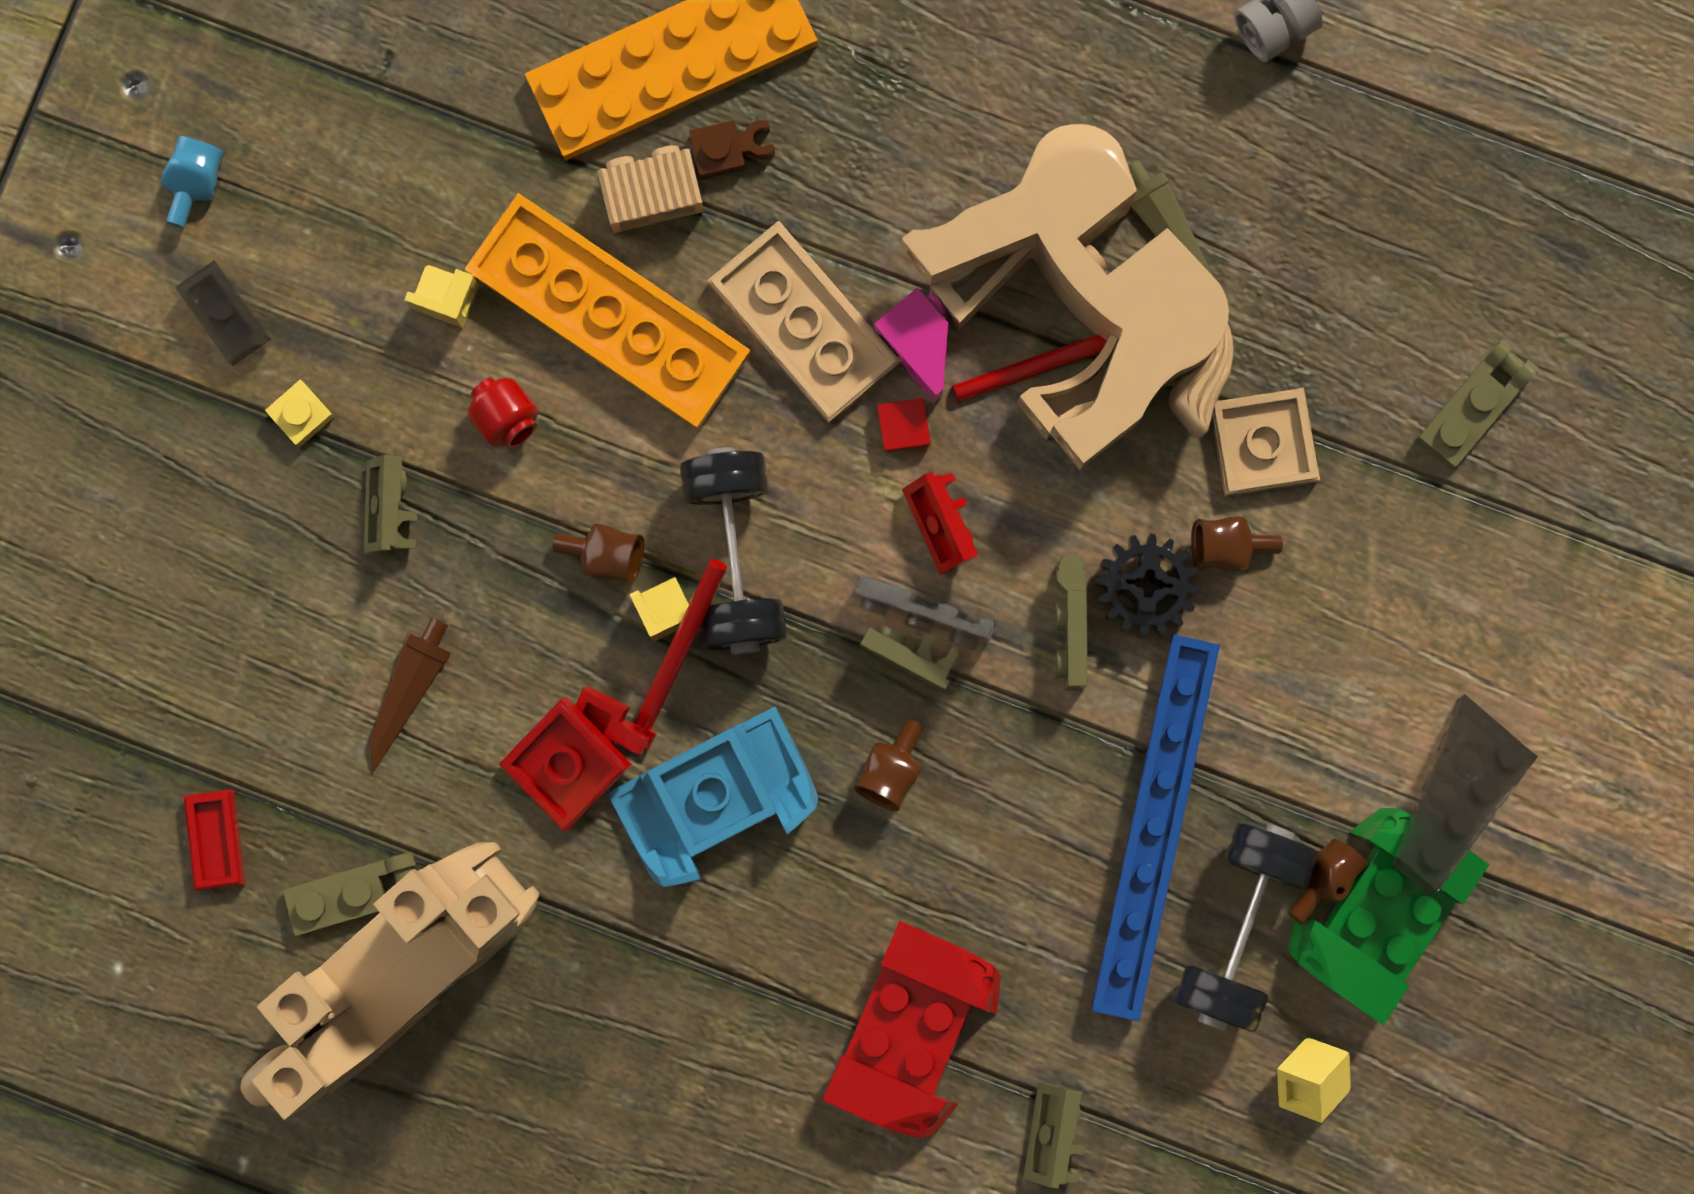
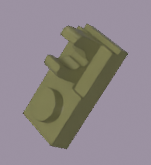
M382 455L367 460L364 554L374 555L390 550H409L417 545V540L405 539L398 533V526L402 522L412 523L417 521V514L415 512L398 510V504H401V497H403L407 485L406 472L402 469V456Z
M883 625L879 632L869 627L860 644L861 649L942 692L945 691L950 682L946 677L959 654L958 649L952 646L945 658L938 659L937 662L933 663L931 661L930 646L933 644L935 636L931 634L926 635L917 652L914 653L911 649L904 646L907 640L905 636Z
M1038 1082L1023 1179L1055 1189H1059V1184L1077 1183L1079 1181L1080 1174L1068 1171L1070 1155H1083L1084 1152L1083 1146L1072 1143V1140L1074 1141L1076 1126L1081 1114V1091L1055 1084Z

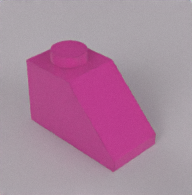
M917 287L874 323V331L899 358L901 365L930 399L936 403L942 398L948 334V322L944 318L949 314L936 296L930 293L925 297Z

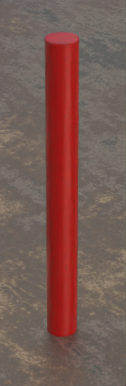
M1094 335L954 384L952 388L958 403L1099 354L1107 340L1100 335Z
M710 559L635 719L636 723L641 727L653 728L727 570V566L719 560Z

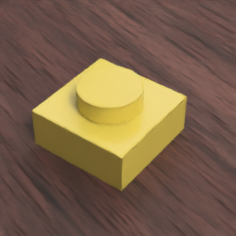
M301 379L265 410L299 448L335 417Z

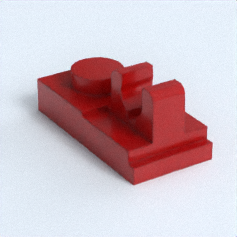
M929 472L904 487L902 492L939 574L942 575L957 569L977 557L978 553L973 544L971 532L965 526L960 513H957L958 510L966 505V500L964 497L952 500L946 489V486L956 480L954 474L947 473L941 476L940 474L934 476L933 472Z

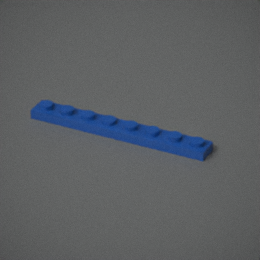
M1174 634L1171 636L1091 1011L1140 1022L1218 658L1219 644Z

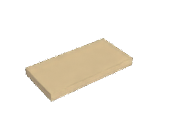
M777 221L707 280L710 287L829 424L901 364L899 358L780 221Z

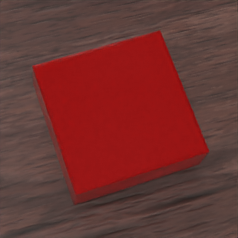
M924 397L877 404L884 453L931 446Z

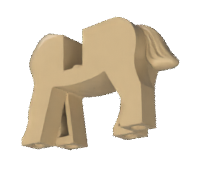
M1072 124L1058 127L1040 140L1024 177L1016 188L1003 195L967 208L952 221L942 226L925 230H912L902 238L901 250L930 285L929 294L932 293L946 308L949 314L946 317L957 331L982 308L1028 259H1033L1048 284L1065 306L1095 335H1100L1107 340L1101 353L1082 372L1063 382L1041 387H1031L1019 397L1017 405L1045 440L1053 437L1077 468L1081 470L1139 423L1147 406L1163 387L1173 386L1169 395V408L1188 432L1195 438H1201L1206 435L1215 403L1231 372L1233 339L1228 324L1229 307L1224 290L1219 282L1168 228L1107 275L1104 272V269L1107 267L1104 259L1093 246L1088 244L1128 213L1137 189L1122 148L1116 139L1106 131L1095 126Z
M495 842L475 843L433 864H429L419 871L411 870L373 903L380 913L324 964L305 977L299 971L295 972L257 1006L258 1010L287 1044L269 1051L245 1073L240 1085L241 1093L245 1099L256 1107L271 1104L283 1120H286L306 1109L327 1093H332L343 1086L440 1002L437 998L461 977L480 968L525 926L537 906L539 897L537 889L532 886L525 890L497 858L502 849Z

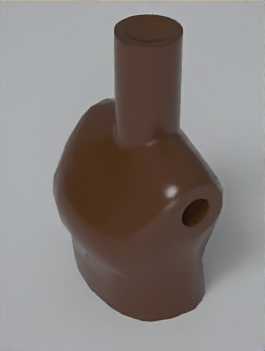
M1228 517L1219 520H1203L1199 518L1195 520L1192 526L1191 552L1196 568L1214 567L1226 571H1244L1250 565L1252 554H1280L1283 548V541L1280 535H1252L1245 517Z
M595 523L585 539L557 533L554 537V552L581 557L583 575L600 579H619L628 583L635 582L638 577L645 548V540L641 534H629L610 526Z
M908 719L894 745L875 743L868 756L864 772L854 788L859 795L880 807L895 812L899 811L906 793L914 785L922 770L921 763L911 755V752L924 729L923 726L914 720Z
M1332 839L1322 850L1317 851L1319 856L1316 866L1312 871L1310 883L1306 888L1307 891L1288 912L1290 917L1300 925H1303L1323 901H1341L1349 895L1356 877L1369 866L1364 857L1348 844Z

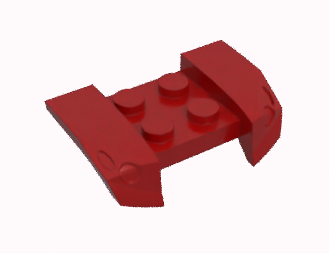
M899 920L880 964L883 967L848 1049L839 1060L823 1101L886 1129L916 1138H925L934 1135L958 1106V1103L936 1095V1091L972 1006L997 1015L1001 975L991 963L975 954Z

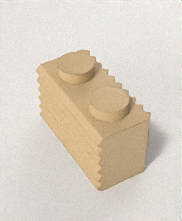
M665 146L652 152L653 158L647 157L644 160L634 162L631 156L619 157L606 163L607 169L597 171L613 234L704 212L689 149L680 151L679 146Z

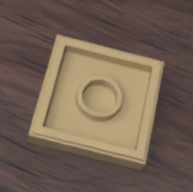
M1304 388L1216 401L1211 422L1224 497L1320 481Z

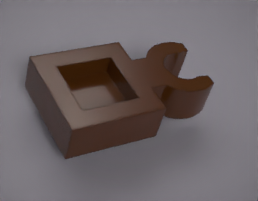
M735 120L689 130L700 180L745 170L743 156L751 155L760 160L773 157L775 155L774 144L762 147L754 142L758 134L770 132L769 122L766 120L755 121L747 127L745 132L737 133Z

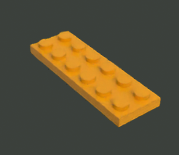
M685 0L525 73V76L562 156L567 161L818 46V40L799 0Z
M519 193L464 269L466 273L474 275L476 280L697 430L751 355L749 348Z

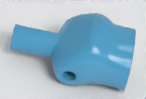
M178 136L174 153L165 166L161 178V184L175 194L166 223L178 228H184L193 201L212 200L217 187L219 166L225 155L223 150L199 140Z

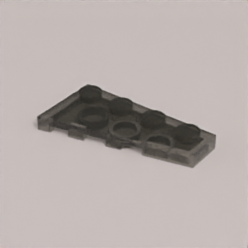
M1466 694L1462 695L1455 702L1451 713L1453 718L1448 730L1443 733L1437 749L1439 754L1434 767L1427 774L1422 787L1424 792L1417 810L1411 815L1392 864L1429 897L1439 892L1538 758L1537 755Z

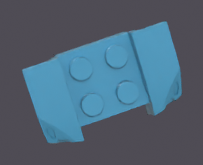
M776 706L607 792L639 858L653 881L662 887L700 880L699 870L692 856L776 813L786 833H790L816 809L818 803V795L808 769Z

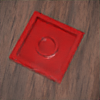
M567 696L560 699L499 763L564 832L571 829L632 766L623 754Z

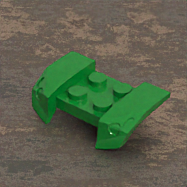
M1395 808L1379 809L1350 831L1352 835L1374 847L1366 858L1369 866L1356 877L1349 895L1336 903L1323 924L1311 918L1303 925L1294 920L1288 944L1289 952L1299 965L1383 1026L1410 986L1405 982L1406 978L1456 903H1465L1490 865L1440 829L1402 809Z

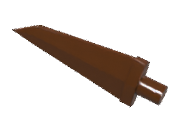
M431 617L421 638L408 632L403 641L402 650L369 739L372 772L375 771L451 654V652L439 647L449 625Z

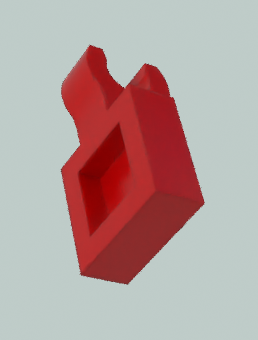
M590 686L582 689L575 706L613 745L616 742L638 755H642L644 749L650 750L657 732L641 727L637 723L626 721L625 718L630 709L629 706Z

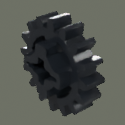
M1151 533L1148 535L1145 545H1140L1137 537L1133 535L1128 539V550H1125L1118 544L1113 546L1111 551L1116 560L1115 562L1109 559L1101 561L1099 566L1108 574L1107 576L1097 577L1094 584L1106 589V593L1096 599L1097 604L1109 603L1112 608L1106 615V620L1110 621L1120 617L1123 620L1120 631L1123 633L1129 630L1132 625L1138 626L1139 638L1147 636L1149 627H1154L1159 637L1165 635V622L1167 621L1176 628L1181 626L1183 621L1178 612H1193L1195 606L1186 600L1187 596L1196 595L1200 592V587L1189 584V579L1198 573L1197 568L1190 567L1185 569L1183 565L1189 553L1187 551H1183L1178 555L1172 553L1174 540L1169 539L1162 547L1157 546L1156 536ZM1140 556L1138 569L1133 573L1118 574L1119 569L1126 561ZM1160 559L1164 560L1173 569L1177 578L1169 577L1160 567ZM1145 574L1150 575V582L1162 588L1153 591L1149 598L1144 597L1142 588L1132 584L1140 582ZM1117 594L1126 595L1134 604V614L1123 606ZM1162 598H1176L1173 606L1166 613L1154 617L1158 601Z

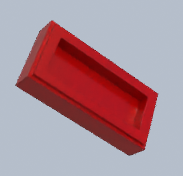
M228 789L183 796L194 891L246 884L235 790Z

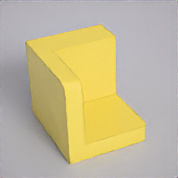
M428 265L423 271L415 294L407 291L404 301L412 310L463 328L480 285L474 275L456 269L454 274Z
M676 577L643 593L637 590L630 594L644 626L654 642L677 631L689 605Z
M1306 1038L1277 1068L1279 1107L1322 1123L1350 1091L1349 1052L1311 1038Z

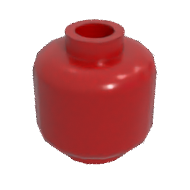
M490 377L481 381L472 390L471 397L473 399L468 407L467 417L490 445L494 447L506 446L508 449L515 448L525 442L535 432L537 428L535 420L538 416V407L514 379L502 378L495 381Z

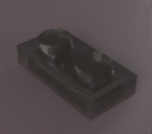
M215 260L175 287L225 359L232 366L271 340Z

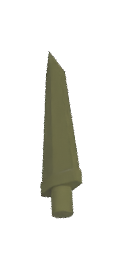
M1139 160L1129 164L1128 167L1137 189L1130 207L1155 237L1168 228L1212 275L1164 172L1162 171L1150 179Z

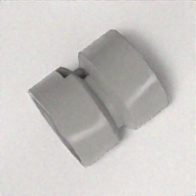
M1252 0L1234 11V20L1240 36L1253 55L1264 63L1287 50L1290 45V39L1299 42L1323 26L1322 15L1315 0Z

